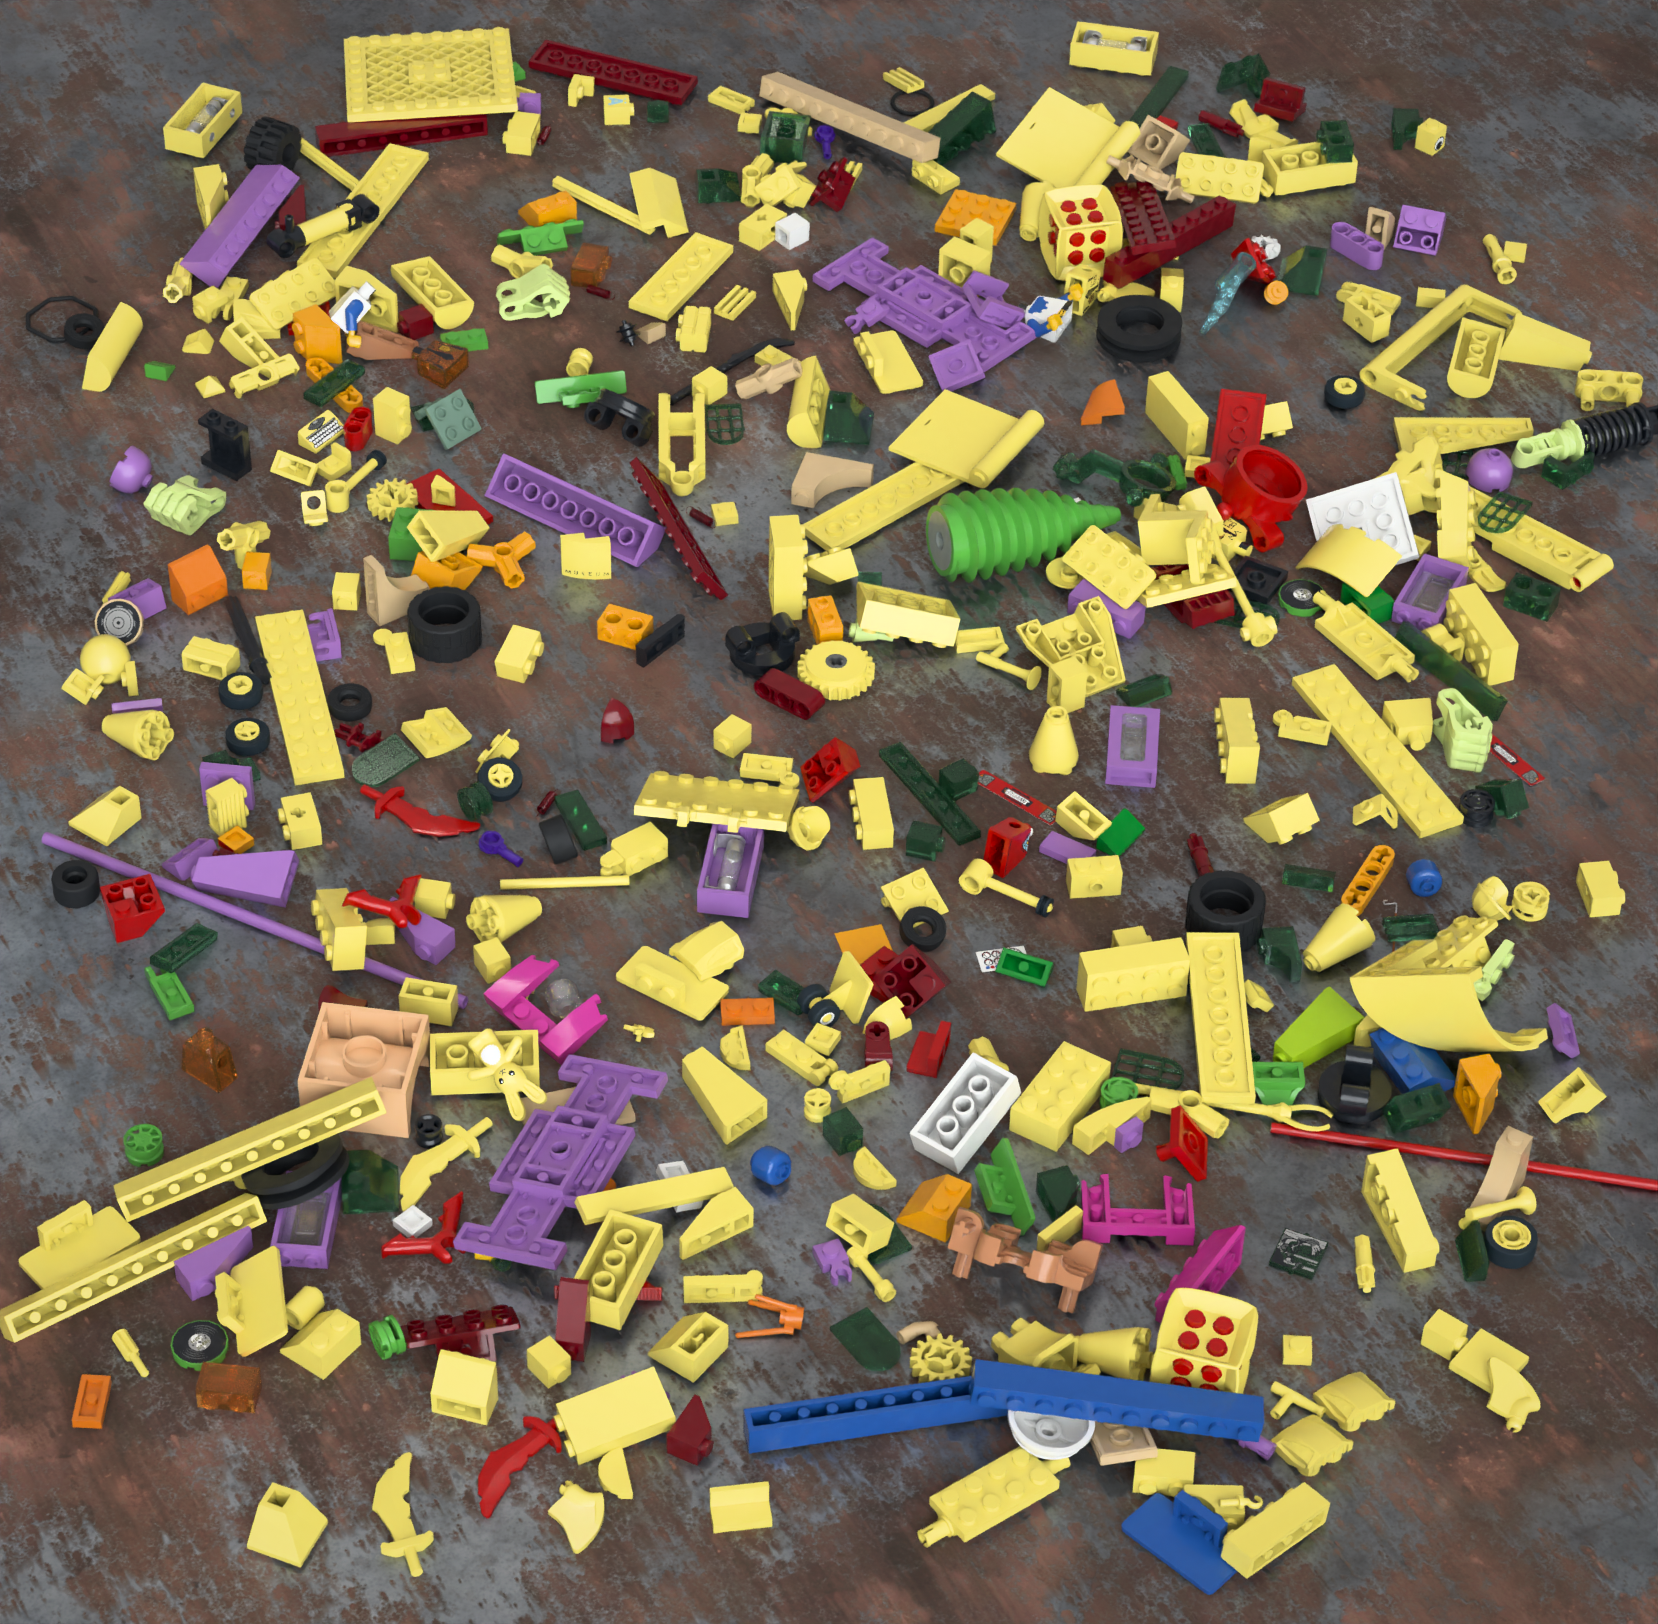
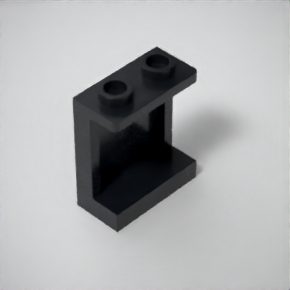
M211 409L198 419V424L207 428L209 434L210 450L201 456V463L235 481H238L252 470L247 425L215 409Z

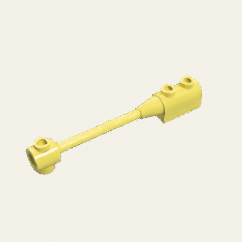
M1204 486L1185 493L1179 500L1180 505L1176 506L1177 511L1208 510V516L1213 520V532L1210 534L1211 540L1215 541L1216 550L1214 556L1221 568L1236 577L1222 551L1219 536L1223 535V519L1206 487ZM1236 578L1237 587L1231 589L1246 616L1242 623L1243 627L1240 628L1242 640L1244 642L1250 640L1251 644L1255 647L1264 646L1273 639L1274 634H1277L1275 620L1271 615L1265 617L1262 613L1254 612Z

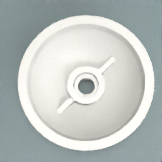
M1008 1410L1009 1426L1017 1443L1030 1454L1042 1459L1059 1460L1076 1454L1090 1441L1095 1428V1421Z

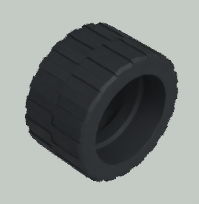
M434 587L416 595L409 603L407 609L409 642L411 649L416 655L424 658V660L435 663H452L468 658L478 650L482 642L481 609L479 602L469 592L456 587ZM438 624H454L450 626H436Z
M1229 870L1206 873L1198 877L1191 884L1188 891L1185 928L1187 932L1239 933L1241 951L1248 950L1258 942L1262 935L1266 906L1265 892L1254 879L1242 873ZM1224 908L1234 910L1240 914L1224 916L1210 910Z

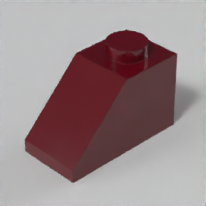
M694 1394L667 1433V1453L698 1466L704 1456L708 1457L710 1455L714 1441L711 1440V1425L701 1398Z

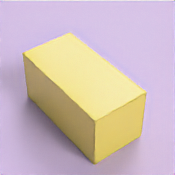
M1418 287L1416 306L1434 308L1445 299L1446 290Z

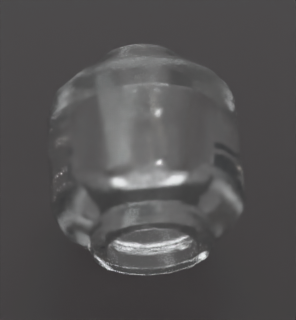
M556 980L549 984L545 990L546 1003L550 1013L555 1017L565 1018L582 1004L577 985L571 980Z

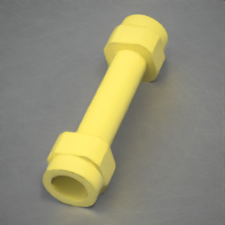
M854 1246L849 1248L847 1251L849 1262L854 1268L859 1267L874 1285L876 1296L883 1302L892 1300L896 1295V1290L893 1288L892 1283L888 1279H882L869 1263L868 1255H865Z

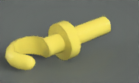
M1236 1495L1235 1499H1219L1218 1505L1219 1507L1236 1506L1238 1510H1242L1244 1506H1248L1251 1509H1259L1263 1505V1500L1256 1495L1254 1499L1258 1503H1254L1249 1498H1244L1243 1495Z

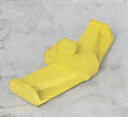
M1246 99L1235 102L1232 105L1229 113L1237 124L1243 126L1242 130L1245 131L1244 135L1247 138L1251 139L1253 137L1270 141L1271 149L1298 145L1297 139H1290L1276 132L1278 131L1279 123L1270 116L1263 114L1257 117L1247 104Z

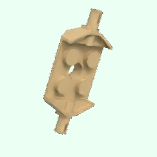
M1109 155L1106 164L1117 168L1124 180L1127 181L1131 173L1138 181H1147L1153 184V187L1159 191H1168L1165 200H1177L1180 198L1190 204L1192 203L1195 196L1183 191L1181 179L1174 178L1175 175L1171 174L1169 176L1153 165H1146L1140 162V158L1136 160L1133 155L1122 160Z

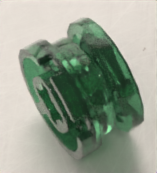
M476 781L470 784L469 788L463 787L458 790L457 798L461 810L472 822L480 819V815L486 816L493 812L491 796L481 782Z

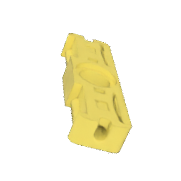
M286 354L232 376L229 386L231 389L235 388L234 394L240 399L242 394L256 388L260 391L279 382V379L293 373L296 376L299 366L291 354ZM266 372L270 375V379L264 381L259 378L258 373Z

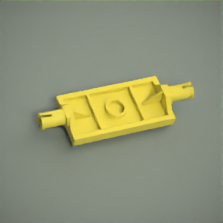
M1320 590V592L1318 591L1314 595L1313 602L1325 611L1323 617L1315 620V628L1374 679L1379 680L1394 672L1400 674L1407 682L1417 678L1419 671L1411 665L1414 663L1415 655L1354 603L1345 606L1339 600L1335 601L1324 590Z
M1021 1446L1015 1448L929 1497V1505L936 1511L938 1521L917 1532L920 1542L924 1543V1546L928 1548L931 1544L945 1536L951 1537L958 1535L964 1543L1059 1489V1480L1054 1474L1070 1466L1069 1458L1059 1460L1045 1459L1041 1461Z

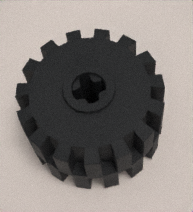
M264 116L258 119L255 125L251 127L250 133L246 138V145L244 146V162H246L247 168L252 170L255 165H283L290 171L293 170L299 159L302 146L300 130L294 125Z

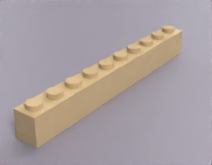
M780 72L764 75L761 78L760 97L791 108L794 111L923 163L938 158L940 137Z

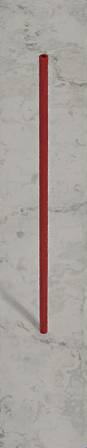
M1272 1122L1270 1132L1381 1150L1398 1148L1401 1153L1490 1166L1493 1155L1328 1130L1307 1131L1288 1124ZM1528 1161V1172L1658 1191V1180Z

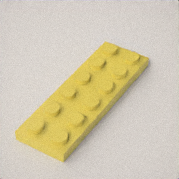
M695 232L629 300V308L660 320L668 321L733 253V245Z

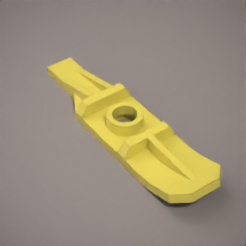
M1474 549L1475 560H1471V570H1468V576L1478 587L1486 592L1505 589L1506 582L1494 573L1492 568L1486 564Z

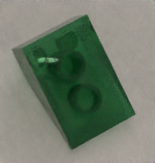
M769 111L761 135L760 155L762 153L769 155L774 163L782 162L788 165L794 161L798 163L803 162L811 115Z

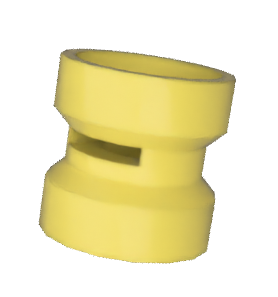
M583 348L573 350L566 367L568 375L588 374L593 361L592 354Z

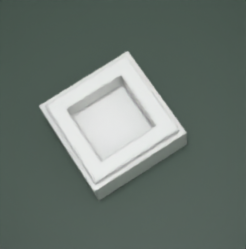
M412 1205L393 1219V1226L408 1238L412 1235L417 1238L432 1227L433 1222L429 1216Z

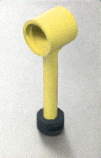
M373 450L366 457L367 463L346 482L332 480L325 485L326 508L329 511L341 513L349 508L350 491L373 469L380 470L387 463V458L383 452Z
M972 860L959 877L960 886L970 894H979L983 888L989 887L1035 907V913L1045 918L1053 909V898H1049L1046 895L1038 898L991 878L993 876V869L985 860Z

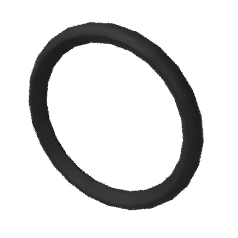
M902 90L896 92L890 100V104L896 112L907 116H918L934 107L933 97L923 90L911 92L924 95L930 100L929 107L922 111H905L895 105V99L899 95L906 94Z

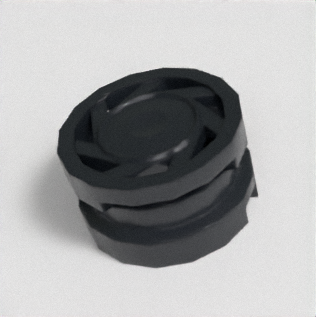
M1471 789L1464 792L1460 797V806L1458 808L1464 816L1463 823L1475 828L1485 827L1490 824L1494 815L1495 799L1490 793L1481 789Z

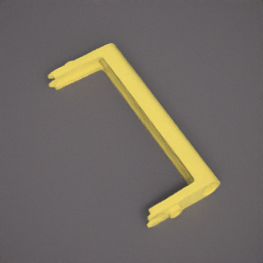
M1460 285L1362 368L1359 373L1360 379L1366 386L1413 409L1422 411L1425 409L1424 403L1412 398L1411 395L1413 394L1420 399H1425L1427 397L1425 395L1426 390L1396 375L1398 371L1467 312H1472L1508 328L1512 321L1508 318L1507 314L1515 316L1516 312L1522 314V312L1516 307L1468 285Z

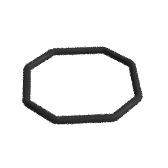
M75 296L50 297L26 313V329L49 342L66 341L65 337L51 338L31 328L30 316L53 301L73 300L93 310V314L98 317V309ZM86 327L78 334L84 335L91 329Z

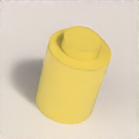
M304 1286L285 1305L287 1324L294 1329L301 1330L325 1306L323 1293L316 1287Z

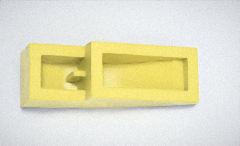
M1142 1097L1119 1102L1085 1117L1074 1125L1072 1144L1087 1155H1090L1106 1141L1114 1146L1116 1128L1136 1116L1143 1123L1150 1118L1152 1099Z

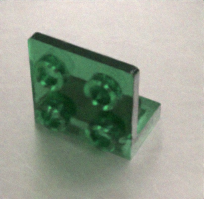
M1260 54L1248 55L1240 61L1229 62L1222 67L1216 89L1218 92L1247 82L1248 89L1254 93L1256 98L1261 97L1264 79L1266 77L1269 78L1270 72Z

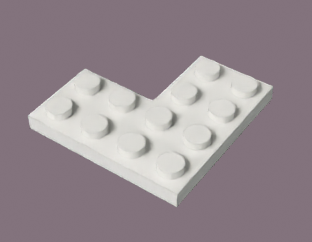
M1396 472L1306 500L1316 541L1319 540L1330 526L1342 524L1345 529H1350L1351 526L1359 528L1366 532L1365 536L1374 542L1380 539L1397 551L1402 557L1395 565L1420 558Z

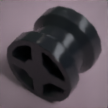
M433 1114L420 1116L415 1121L417 1144L424 1149H431L440 1145L443 1140L441 1119Z

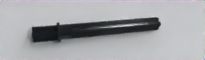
M229 595L224 603L250 662L249 669L261 680V683L264 682L266 685L269 683L268 680L272 678L267 667L268 661L261 653L238 597Z

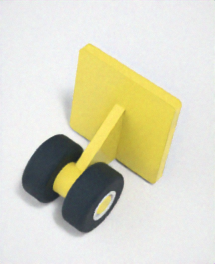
M845 951L829 990L830 994L822 985L812 984L805 987L799 993L797 1005L803 1013L808 1014V1019L813 1027L817 1023L827 1027L833 1026L840 1017V1010H843L851 1022L856 1024L861 1019L872 991L873 982L850 951Z

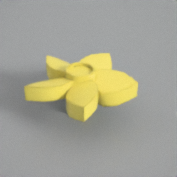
M624 1024L625 1030L637 1034L635 1040L637 1042H641L642 1037L654 1038V1029L637 1024H634V1026Z

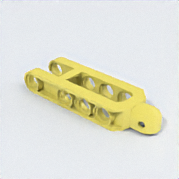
M659 393V479L670 485L672 492L681 497L691 494L694 486L705 479L704 393L693 394V412L670 413V394ZM670 436H693L694 461L689 463V472H675V463L670 461Z

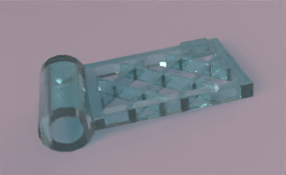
M1246 252L1239 253L1215 280V287L1218 293L1200 329L1202 334H1206L1227 311L1238 287L1256 268V261L1250 254Z

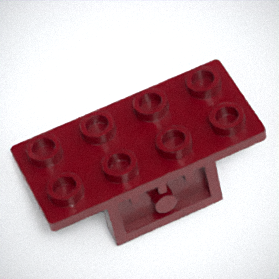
M496 1305L491 1310L482 1312L475 1309L468 1310L463 1315L454 1317L448 1314L435 1317V1320L425 1322L420 1319L407 1322V1325L401 1326L408 1349L435 1344L437 1360L441 1349L476 1358H485L492 1362L497 1361L493 1334L521 1328L520 1321L513 1307H508L507 1305Z

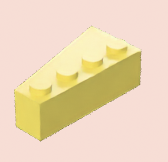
M1220 698L1219 708L1214 709V722L1219 723L1216 725V739H1221L1218 742V756L1223 757L1220 758V773L1225 774V783H1256L1260 745L1256 742L1258 736L1257 732H1255V722L1252 720L1253 713L1250 698Z
M347 888L316 890V898L311 901L312 916H316V930L320 931L321 946H325V960L330 961L332 971L364 969L367 925L363 922L362 915L358 914L357 907L350 905L342 906L347 893H349Z
M1398 1148L1367 1155L1361 1193L1403 1273L1435 1266L1436 1255L1439 1253V1244L1437 1239L1433 1237Z

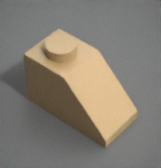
M1373 207L1368 209L1365 234L1381 242L1384 245V250L1393 237L1395 217L1391 212Z

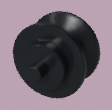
M623 320V325L619 327L620 330L616 331V333H621L623 337L619 342L624 341L625 344L630 343V346H634V340H637V336L641 335L640 333H635L634 328L637 324L632 325V322L627 324L626 320Z

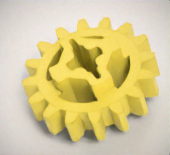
M394 478L393 482L385 479L384 484L376 483V489L370 488V494L367 495L368 510L372 512V516L378 515L379 520L387 517L388 522H391L392 518H394L397 507L415 509V506L418 505L417 490L413 488L412 483L406 484L404 479L401 482H397V478Z
M941 1334L937 1335V1339H933L928 1335L926 1343L919 1340L917 1341V1348L911 1349L909 1366L912 1368V1376H919L918 1383L970 1376V1369L972 1367V1356H969L970 1349L969 1347L963 1348L962 1340L953 1342L952 1335L948 1336L947 1339H943Z

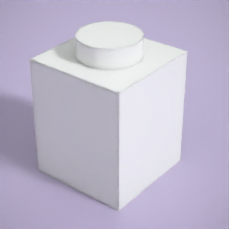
M793 213L775 222V240L788 250L809 241V222L797 213Z

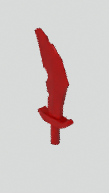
M366 784L360 789L361 794L376 801V819H380V816L385 811H388L404 822L414 833L442 837L458 835L461 832L469 833L480 829V823L470 822L446 815L433 816L426 809L413 807L412 804L400 799V797L405 795L403 786L390 788L385 794Z
M524 1416L523 1427L531 1430L520 1439L490 1452L478 1476V1496L482 1497L479 1505L481 1513L485 1518L492 1516L494 1508L511 1484L510 1475L515 1471H521L528 1462V1457H533L547 1444L555 1448L556 1453L562 1452L561 1439L556 1431L557 1427L554 1418L545 1423L538 1417Z

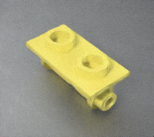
M510 729L503 736L498 734L490 744L492 747L490 751L485 749L477 760L480 764L476 773L479 772L481 766L489 759L501 756L510 760L519 750V742L508 737Z

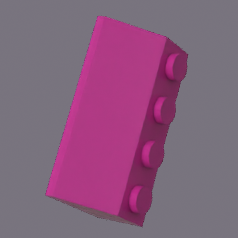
M1237 1225L1216 1230L1207 1240L1203 1239L1195 1256H1190L1186 1260L1183 1271L1179 1275L1173 1276L1165 1293L1161 1292L1158 1295L1154 1307L1157 1308L1155 1321L1162 1322L1170 1296L1176 1288H1193L1218 1294L1241 1264L1246 1227Z

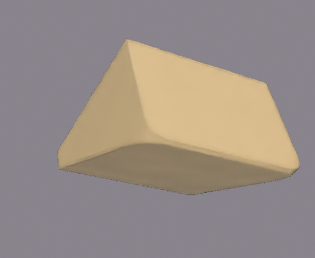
M650 323L635 330V333H640L641 335H638V337L647 344H650L666 336L665 323Z

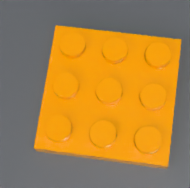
M955 189L935 224V232L960 237V229L975 218H979L994 226L993 245L996 246L1016 211L1017 203Z

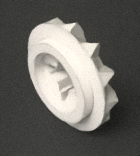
M1262 235L1260 237H1252L1251 240L1254 243L1258 242L1260 247H1265L1268 256L1265 260L1273 259L1279 255L1281 244L1278 243L1277 239H1271L1270 236L1263 237Z

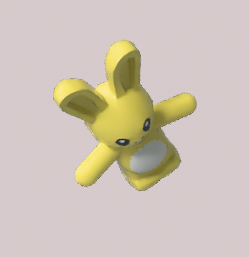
M490 1028L485 1029L468 1043V1046L486 1067L470 1071L468 1079L476 1081L494 1076L496 1087L506 1096L511 1116L516 1121H522L525 1118L526 1110L519 1092H524L537 1104H544L547 1101V1095L540 1087L527 1079L521 1067L512 1062L523 1043V1038L519 1035L515 1036L505 1051L494 1031Z

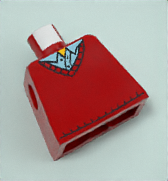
M1009 817L989 828L983 860L990 864L993 874L1004 878L1025 858L1029 838L1033 835V829L1028 823H1022Z

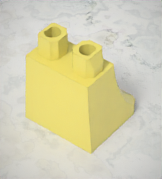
M1019 1318L1011 1326L1012 1337L1009 1338L1003 1332H998L991 1339V1347L998 1354V1362L1063 1371H1072L1077 1366L1079 1339L1072 1333L1062 1334L1050 1330L1037 1321L1030 1324L1023 1318Z

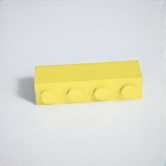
M1305 1482L1295 1489L1290 1488L1281 1499L1275 1503L1270 1502L1261 1513L1256 1516H1250L1237 1530L1232 1529L1225 1535L1222 1542L1224 1545L1221 1558L1246 1579L1322 1526L1326 1522L1330 1502Z

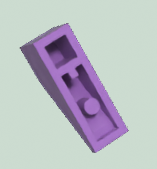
M392 897V898L390 899V901H394V900H398V899L395 898V897ZM418 910L422 916L419 924L412 925L408 921L406 928L398 929L415 955L437 965L455 948V930Z
M246 1226L174 1261L176 1280L192 1301L215 1291V1276L223 1272L230 1275L231 1269L238 1265L253 1248L251 1228Z

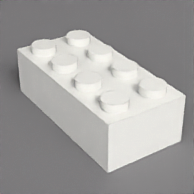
M972 1053L910 1132L914 1149L959 1174L1020 1096L1021 1090L1017 1076Z

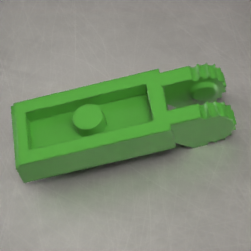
M166 961L160 962L162 975L156 976L151 966L144 968L150 987L169 1020L195 1012L193 1002L175 971L171 970Z

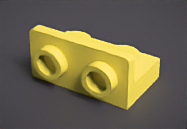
M912 159V176L940 195L960 185V178L934 160L921 163Z

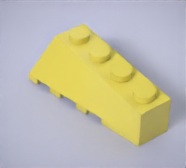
M1435 470L1436 480L1440 487L1436 488V498L1438 499L1439 510H1437L1439 527L1437 531L1438 558L1469 567V570H1471V560H1475L1474 547L1471 546V542L1475 541V530L1472 527V523L1476 522L1475 510L1472 509V505L1476 504L1475 491L1470 490L1468 481L1445 471Z

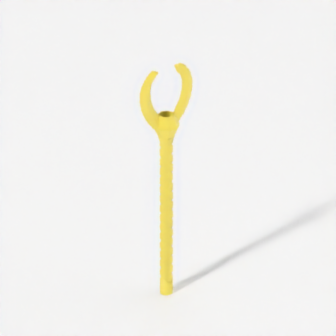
M1135 1083L1138 1087L1139 1095L1150 1096L1152 1087H1156ZM1161 1088V1089H1165V1090L1172 1091V1092H1176V1093H1180V1094H1181L1182 1092H1184V1091H1180V1090L1178 1091V1090H1174V1089ZM1284 1102L1275 1105L1258 1103H1204L1211 1107L1266 1115L1278 1123L1285 1122L1293 1127L1307 1131L1327 1130L1330 1128V1125L1310 1126L1291 1119L1292 1111L1315 1110L1323 1112L1330 1118L1334 1115L1324 1107L1311 1104L1288 1106Z

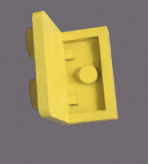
M794 161L788 165L783 163L775 168L776 172L774 174L762 177L760 179L761 183L754 188L763 204L775 207L800 189L802 186L795 173L807 167L806 162L798 163Z

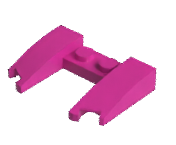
M531 955L508 971L483 994L486 1003L518 1030H538L539 1047L562 1066L569 1054L573 1055L608 1018L606 1014L600 1015L597 1004H600L601 1000L599 995L594 994L558 1024L554 1023L526 998L559 966V962L551 959L547 963L536 960V956Z
M1108 1174L1100 1175L1101 1185L1091 1188L1087 1187L1085 1180L1081 1181V1209L1083 1210L1082 1240L1110 1243L1111 1235L1165 1236L1166 1245H1194L1195 1222L1192 1184L1188 1183L1185 1191L1170 1187L1172 1177L1163 1176L1164 1210L1110 1208Z

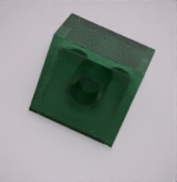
M347 1150L350 1161L347 1170L342 1176L343 1214L399 1212L398 1166L371 1150Z

